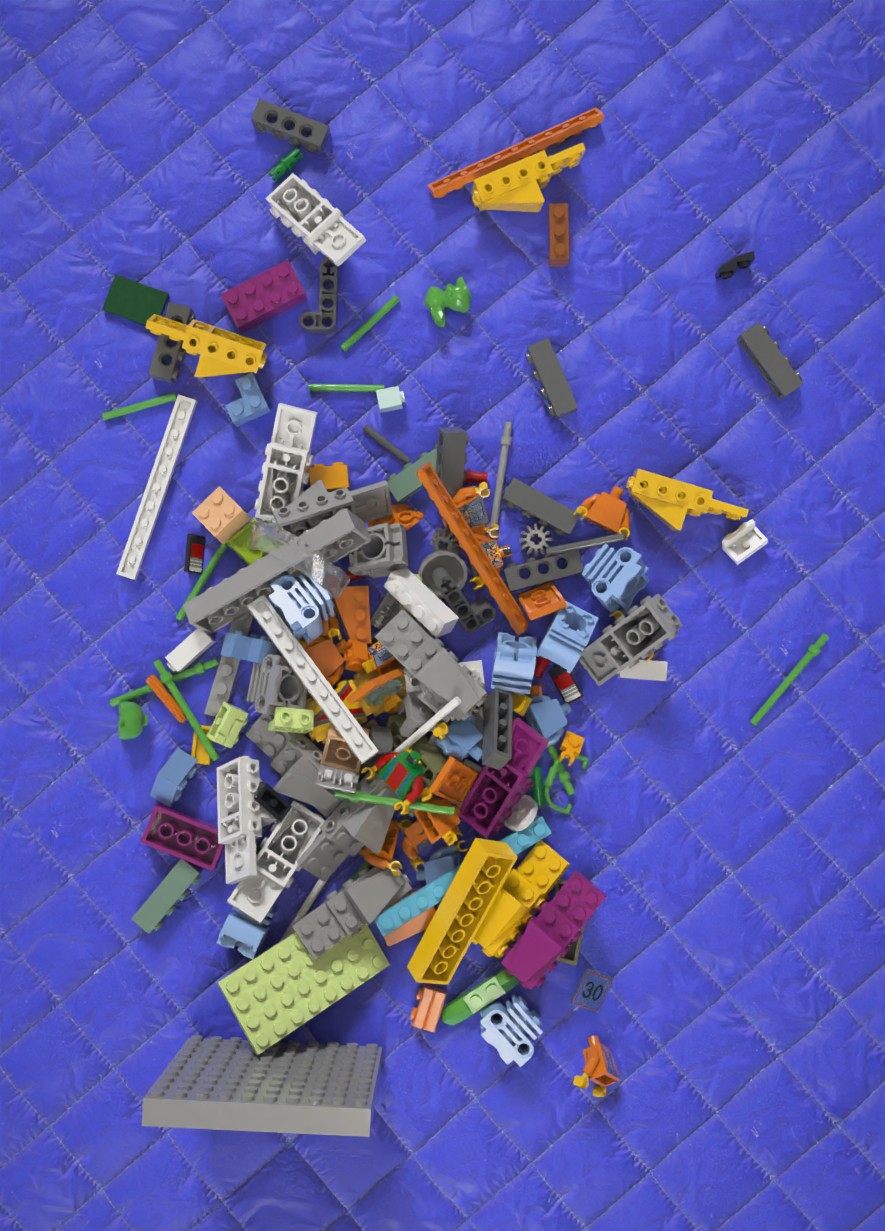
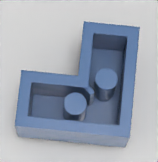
M253 373L235 380L242 398L225 406L236 427L271 412Z
M234 630V633H225L221 651L223 656L263 664V660L267 655L277 654L278 649L269 637L250 634L249 637H246V632Z
M178 748L157 774L150 796L168 807L174 801L178 802L183 795L182 790L187 784L186 780L188 777L192 778L197 771L195 766L198 760Z

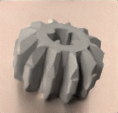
M537 524L533 525V530L530 526H527V532H521V535L525 538H520L519 542L526 543L521 546V549L524 550L528 547L527 555L534 551L533 555L537 557L538 550L540 554L544 555L545 551L543 548L550 547L546 543L551 542L552 538H546L550 532L546 531L543 533L542 531L545 528L543 525L540 530H537ZM534 536H537V539L540 540V542H538L537 545H534V542L531 541L530 538L533 539Z
M449 527L439 528L436 533L432 534L433 540L430 541V545L434 546L431 552L445 550L455 554L461 552L458 539L450 531Z

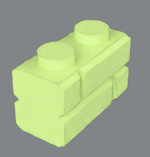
M223 702L207 737L216 743L232 748L233 744H236L239 740V732L246 725L249 713L234 705Z

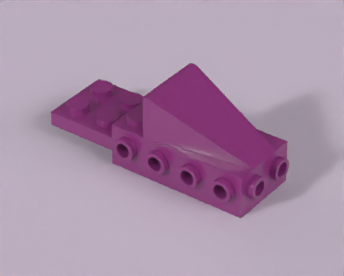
M520 718L515 719L512 724L511 759L501 770L485 766L480 771L476 783L471 787L469 795L460 808L461 814L459 817L485 838L495 834L498 835L504 828V821L512 815L513 806L535 784L531 779L534 773L532 770L550 741Z
M575 870L549 903L545 901L539 908L541 913L537 917H532L527 923L525 933L521 932L516 937L515 941L517 943L513 948L510 946L504 952L503 956L505 958L501 962L504 965V969L509 974H514L523 987L530 990L536 986L539 988L545 982L546 978L544 976L547 972L551 973L557 967L558 963L556 961L559 957H564L571 948L568 946L571 942H576L583 934L581 930L606 899L607 895L578 870Z

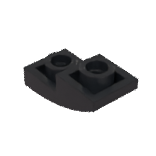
M754 251L727 261L717 270L715 278L729 279L733 277L738 267L739 269L748 268L755 260Z

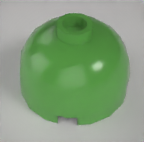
M120 701L118 720L119 740L134 739L142 733L143 727L148 725V715H144L143 709L139 704Z

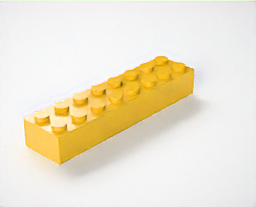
M475 838L407 965L416 982L449 984L518 858L506 842Z

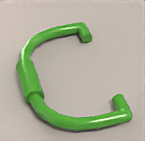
M582 755L575 756L576 759L583 761L581 767L586 769L589 759ZM557 759L553 766L550 767L544 783V795L546 802L552 809L568 815L572 804L568 803L566 809L553 804L549 796L550 787H552L558 770L557 767L561 763Z

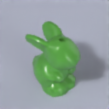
M459 277L456 285L447 284L445 291L436 286H431L427 290L424 303L430 310L436 325L444 327L446 323L444 309L448 307L454 311L466 313L470 308L472 296L463 278Z

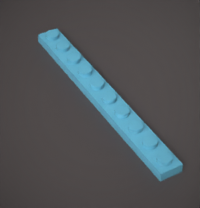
M539 816L527 828L513 832L499 842H506L517 855L551 834V831L543 817ZM461 864L378 914L374 922L382 936L384 937L441 902Z

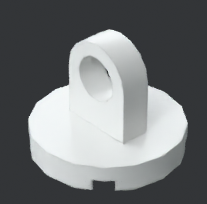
M523 795L521 800L513 806L512 815L503 824L514 832L527 828L538 817L536 801L529 795Z

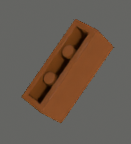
M568 203L549 204L547 211L549 267H567L569 262Z

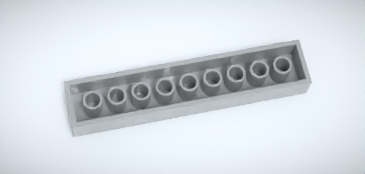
M347 508L340 510L331 518L321 521L314 528L304 531L297 538L287 541L282 547L272 550L265 557L255 560L253 564L246 568L240 569L233 576L225 578L216 586L206 589L204 593L191 598L189 602L183 604L190 625L212 634L250 612L247 605L262 595L269 601V595L275 592L270 584L280 577L290 575L300 583L298 576L302 574L307 579L305 574L307 570L314 575L372 540L364 521Z

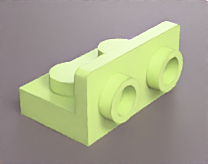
M276 707L274 719L268 723V730L307 734L313 730L314 711Z

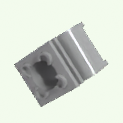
M384 523L368 527L367 531L372 541L349 554L350 567H348V571L354 575H369L374 579L389 576L391 572L405 567L408 568L406 528L400 523L392 525Z
M269 654L264 658L263 664L253 663L246 701L255 703L256 712L274 716L276 707L305 709L307 688L283 656Z

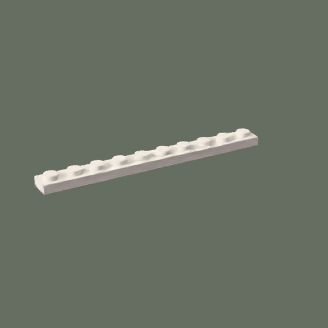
M179 394L177 396L116 573L118 575L136 580L197 405V401Z
M262 595L248 604L250 612L361 764L375 756L379 752L267 598Z

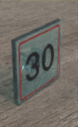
M586 968L569 1004L599 1013L614 977Z

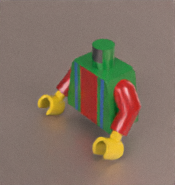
M407 751L402 753L394 752L384 755L374 763L373 767H365L361 771V773H365L367 770H370L371 774L366 779L374 778L375 772L379 771V777L404 801L397 802L394 806L395 810H399L403 805V810L400 813L402 815L409 812L408 805L410 803L413 804L423 792V775L425 770L418 763L421 756L416 751H411L410 753Z

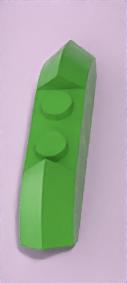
M502 967L445 1005L441 1010L442 1022L451 1026L460 1023L511 990L519 983V979L514 974H509Z

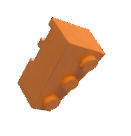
M368 585L330 587L328 590L333 597L332 599L348 640L353 639L367 643V645L371 644Z

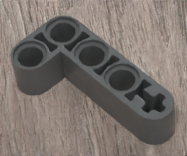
M327 257L320 264L319 312H305L299 320L303 331L307 334L329 335L333 334L337 329L339 268ZM329 266H332V267H331V276L328 274V271H327V269L329 268ZM329 283L334 285L330 290L324 288ZM327 302H332L333 306L331 308H325L324 304ZM307 320L314 321L311 326L304 325ZM327 320L333 322L330 327L323 326V323Z
M441 567L433 571V582L451 610L459 617L458 621L466 632H476L496 617V610L485 598L469 605L458 585L445 568Z
M370 725L369 738L379 752L361 764L358 784L370 771L367 770L365 773H361L363 768L373 767L377 760L391 753L393 739L390 727Z

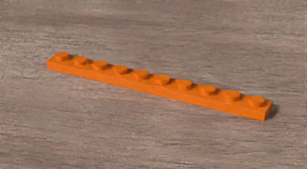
M596 107L428 184L429 192L434 198L444 197L448 192L461 189L465 184L473 182L479 177L513 164L519 159L527 158L532 153L543 151L554 143L563 142L565 138L571 135H578L584 129L597 126L605 120L604 114Z
M430 462L425 463L416 471L419 481L425 486L429 497L435 502L440 515L445 518L450 531L455 534L460 547L465 550L471 564L475 566L481 580L485 582L491 596L495 598L501 612L508 619L511 628L515 630L517 635L524 633L530 623Z

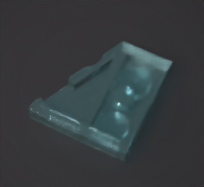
M401 678L387 681V685L378 688L363 699L365 704L377 707L385 702L383 698L389 694L392 697L401 691L400 687L404 686Z

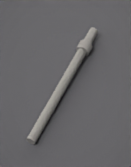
M507 421L505 422L503 436H501L500 445L502 446L490 525L494 523L498 525L508 450L512 443V422Z

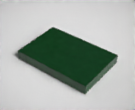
M115 274L102 310L146 326L147 320L153 314L162 316L170 295L167 292Z

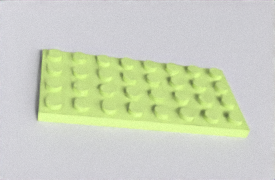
M367 924L361 926L362 930L353 937L351 934L346 936L315 960L312 959L294 932L216 982L256 1055L274 1045L390 965Z

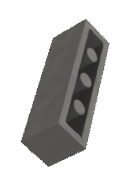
M760 322L737 338L742 349L780 401L803 385L800 374L793 370L790 360L783 356L778 343L770 338L768 329L761 325Z
M549 338L528 346L525 358L528 364L533 366V377L536 382L539 381L542 387L540 388V393L543 399L546 398L548 401L547 409L550 416L554 415L555 420L576 412L578 405Z
M461 427L438 428L436 474L452 499L459 489L463 488V482L466 479L464 464L467 463V454L465 450L469 438L467 432Z
M514 477L502 497L505 506L510 509L517 508L521 511L520 514L530 519L533 517L537 519L539 525L555 529L554 533L561 537H564V535L568 537L580 517L579 513H576L574 516V510Z
M496 687L484 702L482 765L501 770L511 759L513 693Z

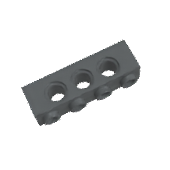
M260 98L251 117L253 127L257 131L270 133L279 140L285 139L294 146L299 147L300 145L305 147L311 153L317 152L322 154L331 135L328 125ZM272 119L277 120L275 123H269ZM289 126L294 127L292 130H286ZM306 133L312 134L310 137H304Z
M169 302L165 318L189 325L193 319H196V315L191 307ZM161 334L158 338L148 374L152 379L174 384L175 380H178L180 376V362H183L185 358V350L182 348L183 340L177 342L175 347H169L173 340L168 335ZM172 358L170 365H164L166 359Z
M579 550L564 552L558 555L545 554L543 559L536 560V557L525 560V564L518 565L517 562L506 565L507 568L503 572L509 591L514 592L581 574L584 568ZM557 560H564L566 568L559 569L556 565ZM539 565H546L548 572L546 574L539 573ZM520 570H528L530 577L522 579L519 575Z

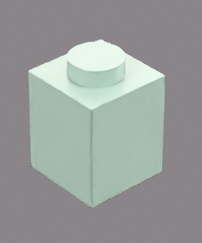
M398 386L376 390L380 413L403 409L402 403L405 402L403 391L399 392Z

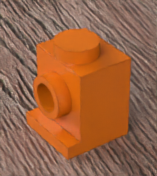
M353 639L347 641L341 651V654L344 655V661H346L347 670L361 673L363 670L362 663L368 661L367 643Z

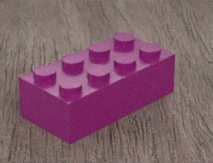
M288 260L220 294L241 334L308 300Z
M163 804L155 805L141 839V843L211 871L217 869L225 850L224 844H218V826Z

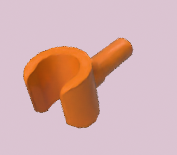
M539 681L535 686L530 687L531 697L535 694L542 696V682Z

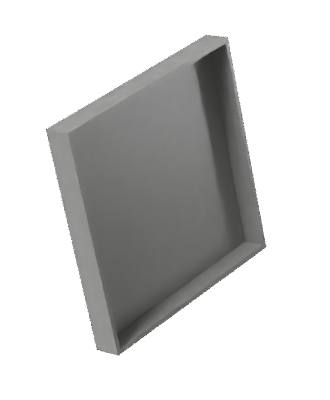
M194 1035L187 1039L144 1096L142 1126L370 1137L381 1074L382 1047H378L377 1044L359 1046L358 1043L339 1045L338 1042L319 1044L320 1042L318 1041L300 1043L299 1040H289L288 1042H281L279 1040L259 1055H256L249 1041L242 1040L239 1037L225 1040L220 1036L204 1039L200 1035Z

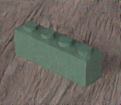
M437 444L433 446L434 449L428 453L426 451L419 455V460L412 464L410 462L402 468V472L399 474L393 473L386 479L389 492L398 504L425 487L419 481L416 471L422 465L430 462L436 472Z
M180 859L131 919L148 934L153 930L157 932L164 924L162 919L166 915L170 916L177 908L174 906L177 901L180 900L182 902L189 894L187 889L191 884L195 886L202 878L200 874L203 870L196 864Z

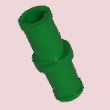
M294 148L285 158H281L279 160L280 163L268 172L270 177L274 176L271 178L274 182H277L286 172H290L292 167L303 158L302 153L298 154L300 151L297 148Z
M534 767L531 779L535 784L530 790H532L533 799L536 801L537 806L543 807L546 806L542 768Z

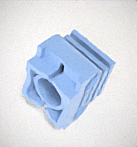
M606 543L597 550L593 560L585 565L582 572L593 594L601 605L611 613L617 611L620 607L627 611L636 594L644 589L650 581L645 575L649 568L644 564L642 555L629 547L620 548L616 552L615 549L610 548Z
M307 570L305 572L307 580L302 574L298 576L301 585L290 575L282 576L271 583L270 586L275 592L269 595V598L274 604L273 608L289 627L295 638L298 640L303 637L309 644L323 633L321 617L324 621H327V612L333 617L335 615L333 610L335 605L331 601L333 597L329 590L321 587V581L316 574L312 575Z
M566 601L567 607L557 610L537 649L536 656L547 658L567 669L568 673H571L582 651L589 642L598 617Z
M498 632L491 689L496 687L505 691H512L518 695L530 694L531 680H533L536 663V637H519L517 642L515 641V636Z
M232 907V910L236 912L228 915L216 944L225 948L238 946L239 952L250 959H254L257 957L270 927L266 925L272 923L273 920L270 918L274 917L276 912H273V907H271L261 924Z
M513 993L511 995L512 1002L509 999L506 1000L507 1008L500 1001L495 1000L479 1012L483 1017L480 1020V1028L482 1029L480 1033L487 1043L493 1045L498 1050L501 1058L507 1065L514 1060L521 1067L534 1053L532 1039L535 1040L537 1038L536 1031L541 1035L543 1030L540 1016L534 1010L531 1012L526 1007L528 1003L522 996L517 997Z

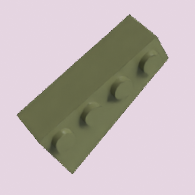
M406 712L401 715L389 716L387 727L391 728L393 739L392 751L408 739L401 736L400 728L407 718ZM424 734L411 746V749L418 752L421 756V766L425 770L423 784L430 788L447 760L434 745L428 743L429 739Z

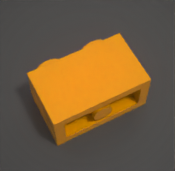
M343 462L332 463V466L314 464L313 467L309 468L310 487L316 481L322 480L327 492H333L345 487L350 490L349 468Z

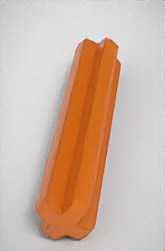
M154 674L148 677L146 683L179 723L185 722L187 718L174 697Z

